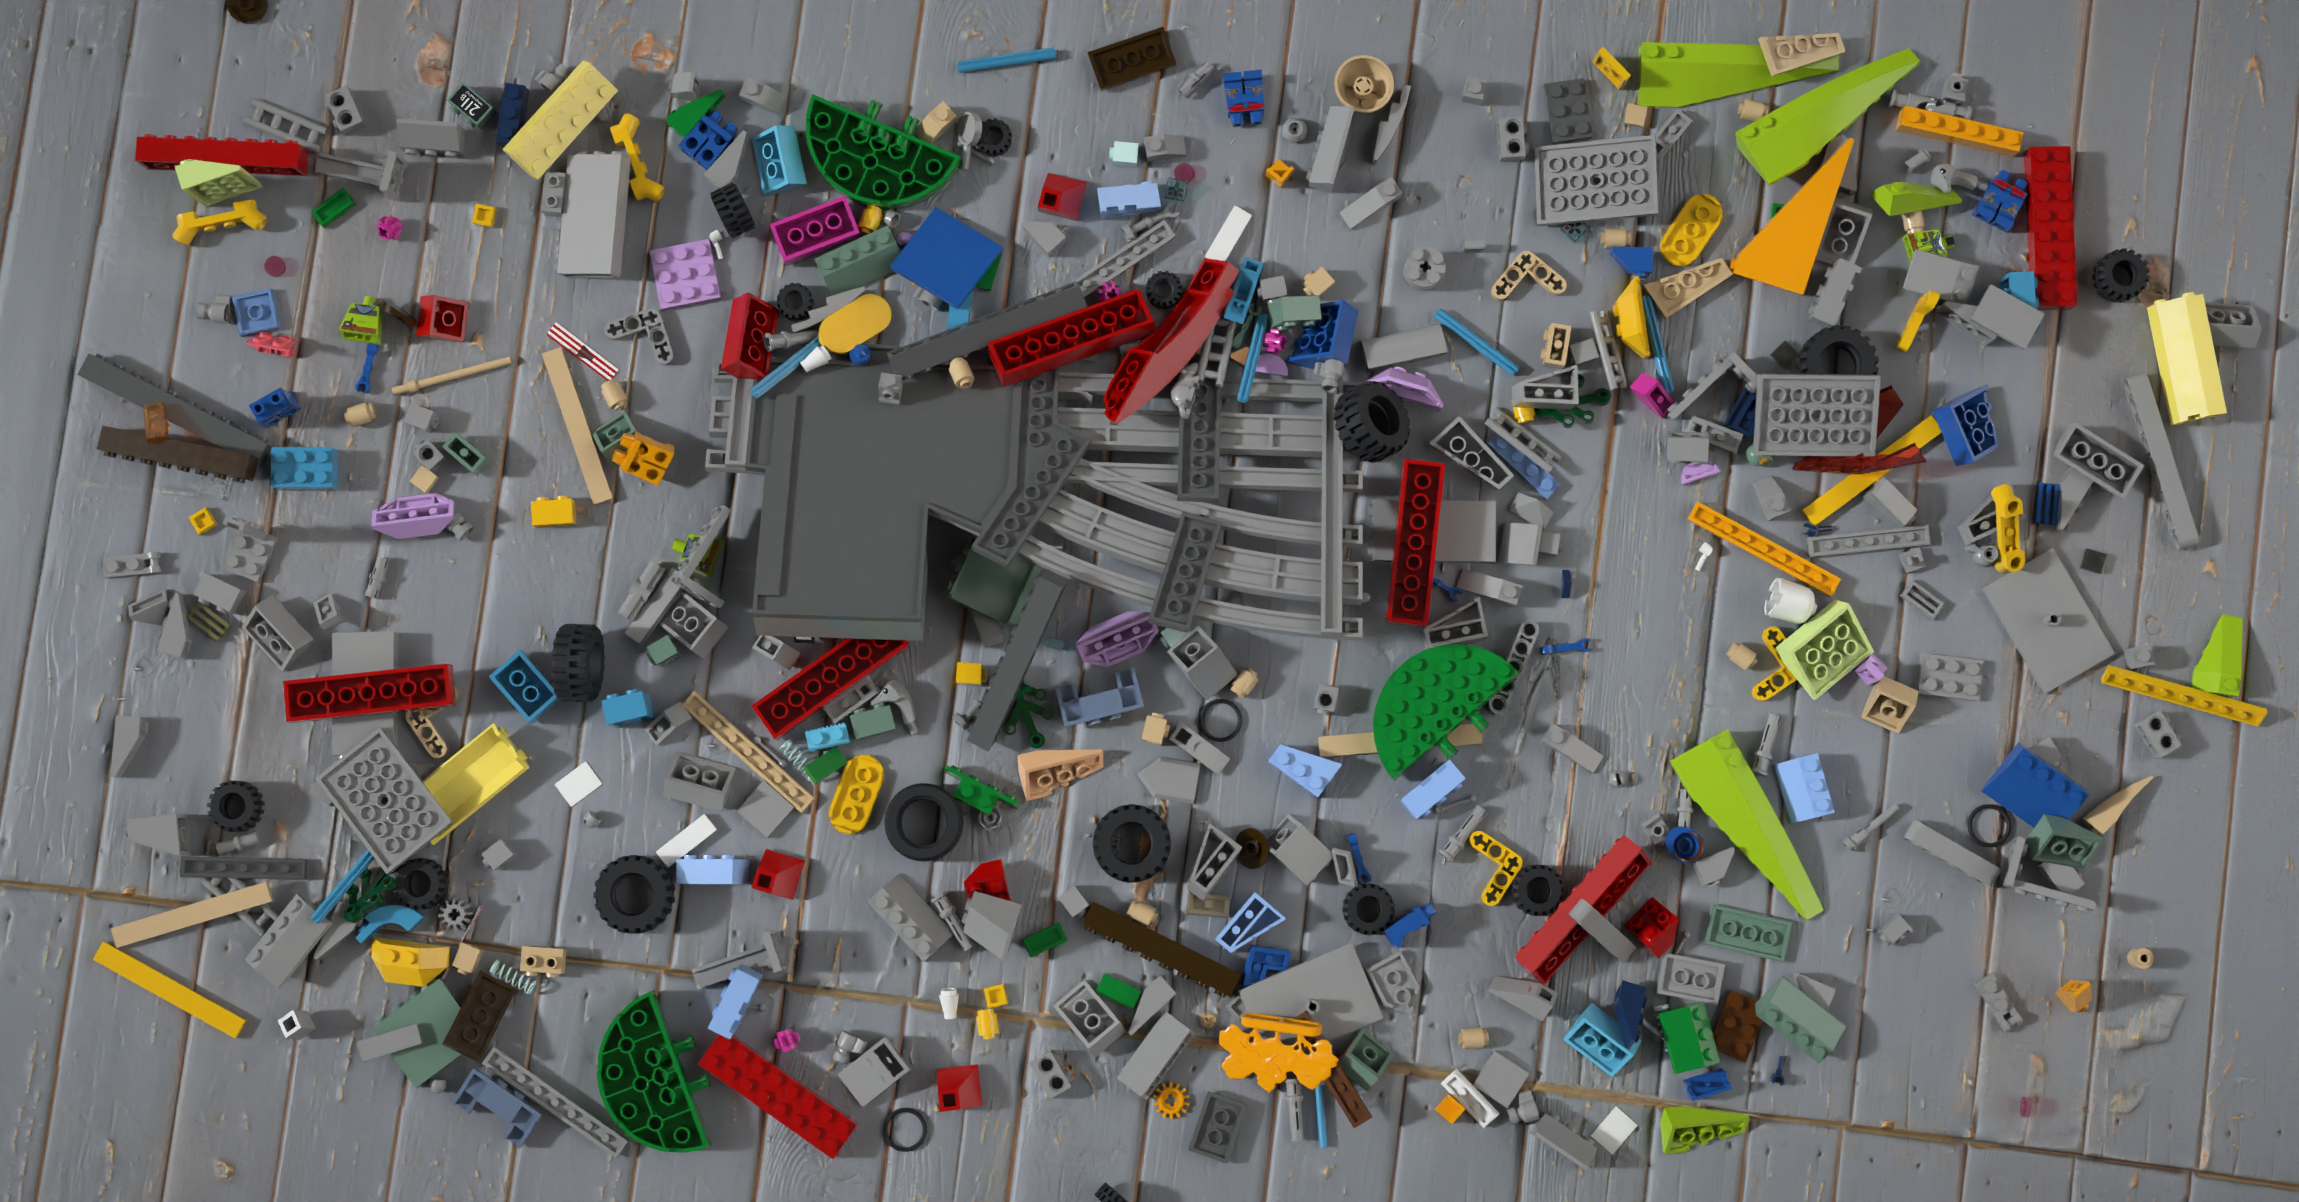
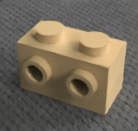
M1551 323L1548 329L1545 328L1543 340L1546 341V346L1541 349L1540 360H1543L1542 366L1561 370L1565 367L1572 326Z
M1152 713L1151 716L1147 715L1141 741L1159 746L1162 745V740L1168 737L1170 725H1166L1167 720L1164 719V715Z
M522 946L520 971H526L525 975L538 976V972L546 973V977L558 978L559 974H565L567 949Z

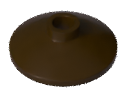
M1247 828L1242 830L1235 840L1242 847L1237 859L1243 866L1249 869L1260 868L1266 863L1269 856L1268 841L1265 835L1258 829Z

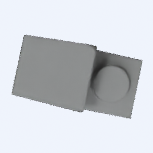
M332 593L313 602L319 625L323 630L332 629L346 620Z

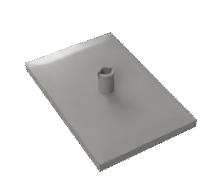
M1655 135L1534 147L1538 226L1659 215Z
M1758 374L1753 455L1875 456L1881 376Z
M2053 548L2025 563L2020 571L2016 573L2009 572L1982 588L2043 694L2048 693L2115 654Z
M381 727L315 778L388 875L454 823Z
M1352 942L1238 990L1247 1013L1295 1018L1307 1010L1313 1021L1322 1024L1321 1034L1328 1041L1383 1019L1381 1010ZM1311 1002L1315 1003L1313 1008H1309ZM1259 1029L1262 1039L1266 1040L1275 1037V1031ZM1281 1032L1280 1041L1284 1045L1291 1046L1297 1042V1035ZM1301 1044L1303 1052H1306L1304 1046ZM1296 1045L1294 1049L1298 1050L1299 1046Z

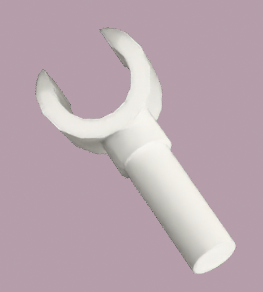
M715 230L710 233L709 237L715 247L719 260L723 259L718 241L723 238L719 231Z
M1706 542L1699 548L1703 555L1695 568L1698 571L1701 570L1704 561L1712 552V547Z

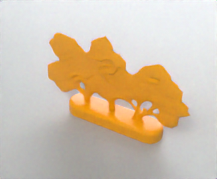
M1249 1012L1241 1015V1024L1248 1028H1254L1249 1034L1244 1033L1234 1024L1227 1027L1226 1030L1220 1031L1219 1044L1230 1052V1056L1226 1057L1221 1064L1223 1070L1226 1071V1075L1231 1079H1244L1254 1072L1257 1075L1258 1084L1268 1093L1275 1088L1276 1083H1282L1286 1080V1073L1289 1071H1293L1301 1084L1313 1090L1320 1085L1321 1081H1325L1331 1076V1068L1336 1067L1339 1061L1332 1054V1045L1328 1040L1322 1039L1312 1045L1304 1038V1036L1316 1037L1321 1035L1322 1024L1319 1022ZM1259 1029L1275 1031V1037L1264 1040L1260 1035ZM1281 1032L1296 1034L1297 1042L1291 1046L1282 1044L1280 1041ZM1250 1037H1254L1253 1043L1249 1042ZM1302 1043L1304 1044V1047H1308L1310 1055H1306L1303 1052L1301 1046ZM1296 1045L1299 1046L1298 1050L1294 1049ZM1312 1047H1316V1052L1312 1050Z

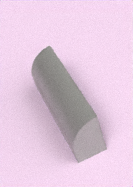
M1440 324L1360 340L1367 372L1445 356L1448 352Z
M1165 1011L1117 1076V1079L1147 1100L1195 1035V1032Z

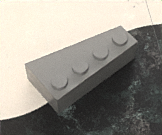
M1460 416L1429 443V445L1498 490L1514 477L1513 473Z

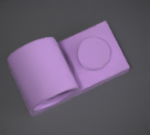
M1872 653L1854 672L1867 685L1879 681L1884 676L1883 673L1887 670V667Z

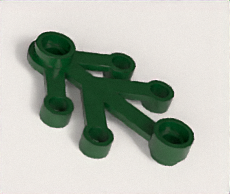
M1578 374V379L1582 381L1578 383V389L1584 385L1585 381L1581 374ZM1599 388L1593 394L1578 396V405L1595 402L1600 406H1605L1610 402L1611 393L1606 388ZM1605 393L1606 397H1601L1599 394ZM1576 406L1566 410L1582 419L1585 424H1591L1594 421V413L1590 410L1583 411ZM1534 408L1535 414L1540 418L1550 416L1562 423L1565 428H1571L1574 425L1575 419L1570 414L1563 415L1556 411L1557 409ZM1590 415L1592 418L1586 419L1584 416ZM1570 419L1572 422L1568 424L1565 420Z
M1023 680L1016 695L1017 704L1009 722L1004 726V732L1007 735H1013L1016 732V725L1022 713L1030 734L1029 744L1032 748L1039 749L1043 747L1045 738L1037 731L1030 711L1042 715L1046 720H1051L1054 717V711L1049 707L1044 708L1025 700L1022 692L1035 696L1038 701L1045 700L1047 693L1044 689H1036L1024 684ZM1037 692H1044V697L1039 699ZM1050 710L1052 712L1051 717H1045L1044 712ZM1008 725H1012L1014 727V731L1008 733L1006 731V727ZM1034 737H1040L1041 741L1039 744L1033 743Z
M368 868L359 876L361 879V897L358 901L357 894L360 889L354 883L348 889L346 894L349 895V906L345 909L343 915L347 922H359L363 918L365 911L373 907H379L384 902V898L380 893L392 890L396 886L397 882L391 876L384 879L387 874L383 869L380 870L371 883L370 877L372 872ZM399 868L395 869V870H394L392 873H390V874L395 873L396 871L399 870Z

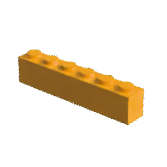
M1904 106L1900 110L1896 131L2011 157L2020 152L2024 133L1910 106Z

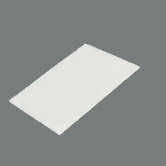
M585 761L554 785L572 807L602 785V783Z
M1615 1106L1591 1134V1137L1613 1155L1638 1125Z

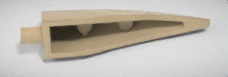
M2149 776L2135 782L2107 798L2082 819L2091 832L2102 836L2118 820L2133 797L2154 777Z

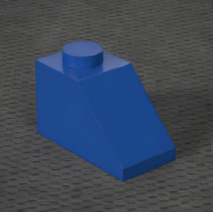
M1612 246L1610 249V255L1629 275L1639 276L1640 279H1643L1652 273L1653 248Z

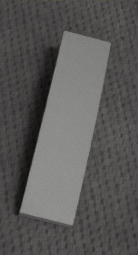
M1409 85L1402 86L1399 104L1391 103L1388 122L1380 121L1372 164H1377L1399 127L1411 88Z
M862 286L826 297L827 306L808 311L809 320L791 325L793 333L816 329L825 318L860 296L867 294L865 287Z

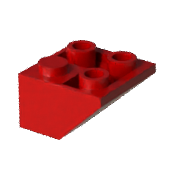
M1048 173L1042 188L1038 212L1078 221L1087 182Z
M766 849L757 868L751 888L793 900L805 860Z
M1001 859L981 863L963 882L967 898L972 899L974 891L1011 901Z
M1652 897L1624 927L1649 952L1659 959L1673 945L1679 919Z
M978 1064L937 1069L940 1112L982 1106Z

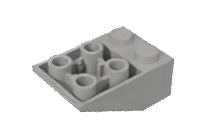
M886 1036L841 1071L838 1076L860 1105L864 1107L912 1068Z

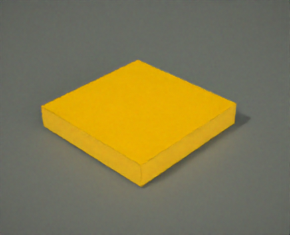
M1604 47L1597 52L1593 60L1594 65L1621 90L1631 75Z

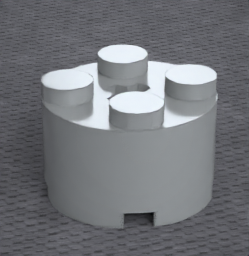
M1431 247L1414 249L1407 257L1403 273L1406 281L1412 288L1419 291H1428L1436 287L1445 274L1446 264L1444 257L1440 252ZM1423 265L1427 266L1428 270L1426 273L1423 272Z

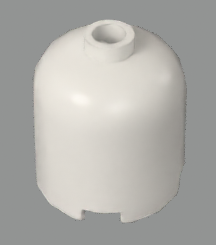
M1776 578L1769 588V591L1772 592L1770 600L1766 599L1765 615L1790 623L1800 624L1815 614L1817 604L1815 603L1814 593L1810 588L1783 578Z

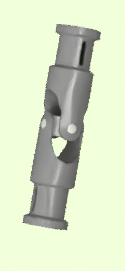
M1895 89L1890 93L1888 107L1896 106L1903 108L1904 106L1922 109L1918 105L1925 102L1923 110L1970 120L1972 106L1963 107L1950 101L1936 100L1913 93H1899Z

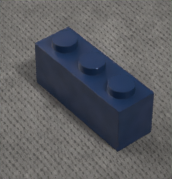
M505 83L495 140L500 147H505L524 126L530 92L525 85Z

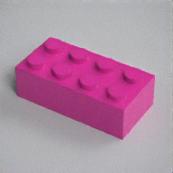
M846 196L770 224L786 266L861 238Z

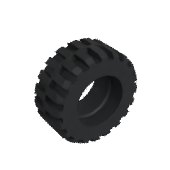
M1833 325L1830 328L1821 329L1805 342L1803 349L1799 352V361L1796 368L1800 371L1798 374H1823L1820 367V357L1825 350L1831 347L1841 348L1851 355L1855 364L1854 375H1877L1879 368L1876 367V364L1879 362L1878 356L1874 355L1876 351L1875 346H1870L1868 343L1870 339L1867 336L1862 337L1860 330H1850L1851 326L1846 325L1843 327Z
M1365 381L1341 395L1336 403L1334 420H1336L1335 428L1339 432L1338 436L1345 443V448L1351 450V454L1355 457H1360V460L1371 463L1380 462L1401 451L1408 442V436L1411 428H1409L1410 418L1407 417L1408 411L1404 408L1401 398H1398L1396 396L1397 393L1394 390H1390L1389 386L1376 381Z
M564 624L556 633L552 649L551 678L553 680L554 693L563 702H592L599 696L604 678L605 647L603 635H601V630L592 624Z
M1122 805L1109 811L1099 821L1094 832L1093 850L1098 864L1109 876L1122 882L1136 883L1153 877L1163 868L1170 854L1171 839L1165 822L1156 812L1142 805ZM1128 824L1143 827L1151 838L1149 854L1137 863L1122 861L1113 850L1112 842L1115 833L1121 827Z
M639 855L623 856L616 861L610 862L607 865L608 867L600 872V878L596 880L594 885L596 886V892H593V898H596V904L594 905L596 910L600 912V918L605 920L609 927L622 933H645L657 928L659 924L666 920L667 915L671 913L672 904L675 903V885L672 884V877L667 873L666 868L656 860ZM631 875H639L646 878L652 885L654 892L653 901L649 908L639 914L625 912L620 908L616 900L618 884L624 878Z

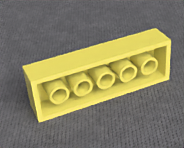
M582 61L502 150L531 177L538 180L618 90L591 63Z

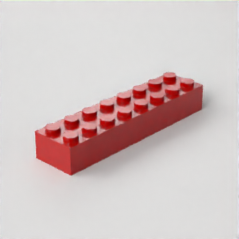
M144 134V137H137L135 161L147 170L176 171L175 166L180 165V162L191 159L237 165L249 174L308 177L309 152L298 144L297 141L286 140L285 143H278L277 140L266 139L265 142H257L256 139L247 138L245 141H237L235 138L217 140L215 137H205L203 140L197 139L194 136H184V139H179L173 135H164V138H157L156 135Z
M2070 146L2029 147L2024 152L2025 181L2028 182L2025 191L2028 193L2026 196L2029 271H2034V277L2037 278V289H2035V297H2038L2039 300L2037 310H2071L2078 305Z
M1136 289L988 342L989 356L1003 387L1148 336L1154 331V320L1140 290Z
M1404 459L1385 623L1423 628L1428 626L1445 463Z
M847 638L751 705V707L773 738L779 740L856 683L871 675L910 647V644L907 640Z
M448 663L283 681L286 722L288 723L456 706L453 665Z
M1625 835L1613 843L1610 851L1599 859V863L1594 869L1587 872L1585 879L1580 885H1576L1573 888L1571 895L1559 904L1557 911L1545 920L1542 928L1531 936V940L1527 945L1519 949L1515 959L1526 972L1542 985L1547 983L1589 935L1568 913L1582 898L1605 917L1652 864L1644 851Z
M719 1034L698 1063L831 1159L836 1158L859 1125L854 1119L735 1035L728 1039Z

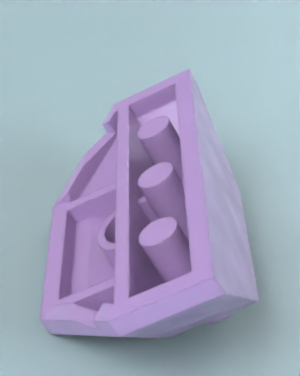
M1395 366L1394 369L1389 368L1367 380L1389 386V389L1394 390L1397 393L1396 396L1401 398V400L1441 411L1443 403L1430 379L1425 378L1426 375L1414 372L1413 375L1406 373V369Z
M437 493L395 498L379 509L372 511V529L396 539L439 534L454 519V501Z
M1128 611L1091 626L1076 643L1082 661L1109 667L1145 652L1159 631L1157 625L1148 623L1150 612Z

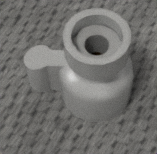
M560 63L555 73L542 70L534 80L552 95L571 74V71Z
M918 287L913 295V298L935 311H938L944 302L921 287Z
M217 295L215 302L211 306L206 303H199L196 311L197 318L204 320L210 318L215 323H228L232 296Z
M1328 359L1325 363H1315L1313 375L1318 378H1324L1321 387L1323 391L1328 393L1337 392L1339 385L1337 381L1341 380L1345 366L1341 361L1335 359Z
M1973 543L1965 546V551L1973 554V560L1978 566H1988L1998 557V550L1994 546L1985 545L1978 548Z
M842 1030L837 1041L839 1050L835 1051L833 1059L848 1064L851 1058L850 1053L863 1054L868 1042L856 1034Z
M1531 1090L1519 1093V1108L1506 1109L1511 1125L1518 1124L1521 1120L1529 1123L1540 1119Z

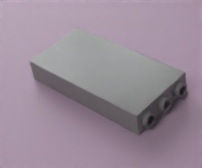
M578 151L576 154L568 155L557 274L567 278H620L631 159L624 156L623 152L612 151L611 154H606L605 152L594 151L593 154Z
M1374 499L1372 505H1369V517H1372V525H1369L1368 535L1372 537V545L1368 547V557H1372V562H1392L1398 500ZM1441 500L1435 563L1494 564L1496 562V501Z
M397 632L332 633V676L398 669ZM398 712L332 719V755L338 756L339 760L379 727L385 731L398 748Z

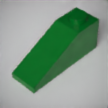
M719 89L680 106L676 111L673 110L668 115L666 123L669 128L684 139L701 118L713 112L726 96Z

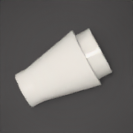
M822 345L819 348L817 346L800 364L806 372L828 364V361L832 358Z
M941 989L939 998L944 1019L957 1018L956 1012L959 999L957 989Z

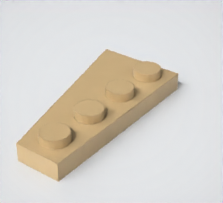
M1839 33L1760 37L1758 39L1771 77L1846 52Z
M1719 258L1658 281L1650 282L1643 285V288L1651 296L1652 301L1664 319H1667L1731 277L1733 273L1724 260Z

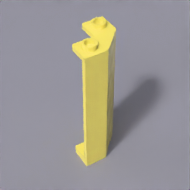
M2194 292L2182 294L2181 298L2166 301V299L2154 301V305L2148 307L2147 311L2170 426L2226 414L2227 410L2203 294L2195 295Z
M493 723L423 780V783L454 822L430 841L433 845L530 768L526 761L528 759L527 755L521 749H517L509 739L510 734L504 727L499 728Z

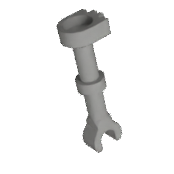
M1169 203L1162 212L1151 217L1147 216L1143 221L1132 226L1128 224L1121 226V231L1127 243L1129 244L1135 240L1134 233L1144 228L1149 229L1153 227V224L1164 219H1176L1179 216V212L1174 214L1169 212V209L1173 208L1175 204Z
M983 694L978 700L975 699L972 702L973 705L963 716L957 712L952 717L953 721L963 730L970 726L968 721L975 715L979 705H983L984 701L981 700Z

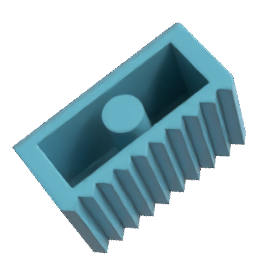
M845 723L805 732L808 748L811 752L851 743L848 725Z

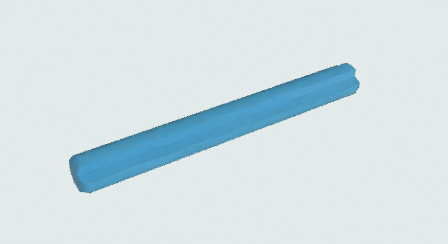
M1052 47L958 61L957 67L959 73L1052 60L1056 58V53Z
M1643 296L1646 328L1660 384L1667 393H1671L1674 391L1652 299L1651 296Z
M1439 309L1434 315L1436 320L1510 375H1515L1519 369L1518 365L1443 309Z
M1260 313L1257 318L1237 400L1242 403H1247L1269 319L1267 314Z
M816 337L750 389L752 396L759 398L801 365L800 362L817 346L818 348L822 346L819 337Z
M368 849L312 914L311 919L319 924L375 859Z

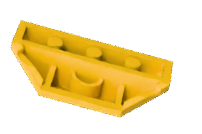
M1635 276L1616 300L1615 305H1613V315L1618 320L1615 330L1617 337L1620 336L1621 343L1642 359H1647L1650 356L1640 278Z
M373 937L371 958L385 982L424 987L449 967L450 947Z

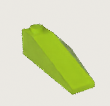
M1894 182L1883 185L1871 191L1870 194L1889 216L1962 202V199L1953 189H1951L1950 193L1946 194L1938 187L1906 182Z
M2224 614L2220 616L2211 634V639L2207 647L2204 648L2198 665L2193 670L2191 688L2223 697L2232 698L2239 696L2242 676L2243 617Z
M1688 1106L1664 1108L1660 1121L1664 1154L1682 1153L1689 1151L1691 1146L1700 1143L1702 1146L1708 1145V1141L1718 1137L1723 1140L1744 1133L1750 1118L1744 1114Z

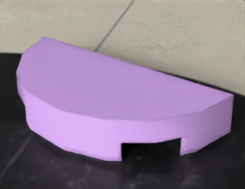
M1262 354L1259 356L1255 373L1288 377V368L1279 356Z
M1710 460L1703 464H1693L1691 461L1682 471L1681 483L1685 485L1721 473V471Z

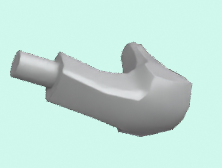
M1950 164L1935 166L1931 174L1930 182L1946 194L1950 193L1951 185H1960L1972 191L1975 188L1986 191L1988 183L1978 181L1977 176L1960 171Z
M891 680L871 700V705L874 706L883 702L896 703L901 710L904 725L907 724L911 735L919 731L914 722L916 714L911 696L898 680Z

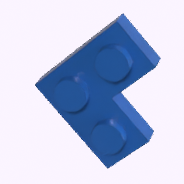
M1250 944L1241 982L1242 985L1250 986L1265 979L1267 969L1286 970L1291 954L1290 950Z

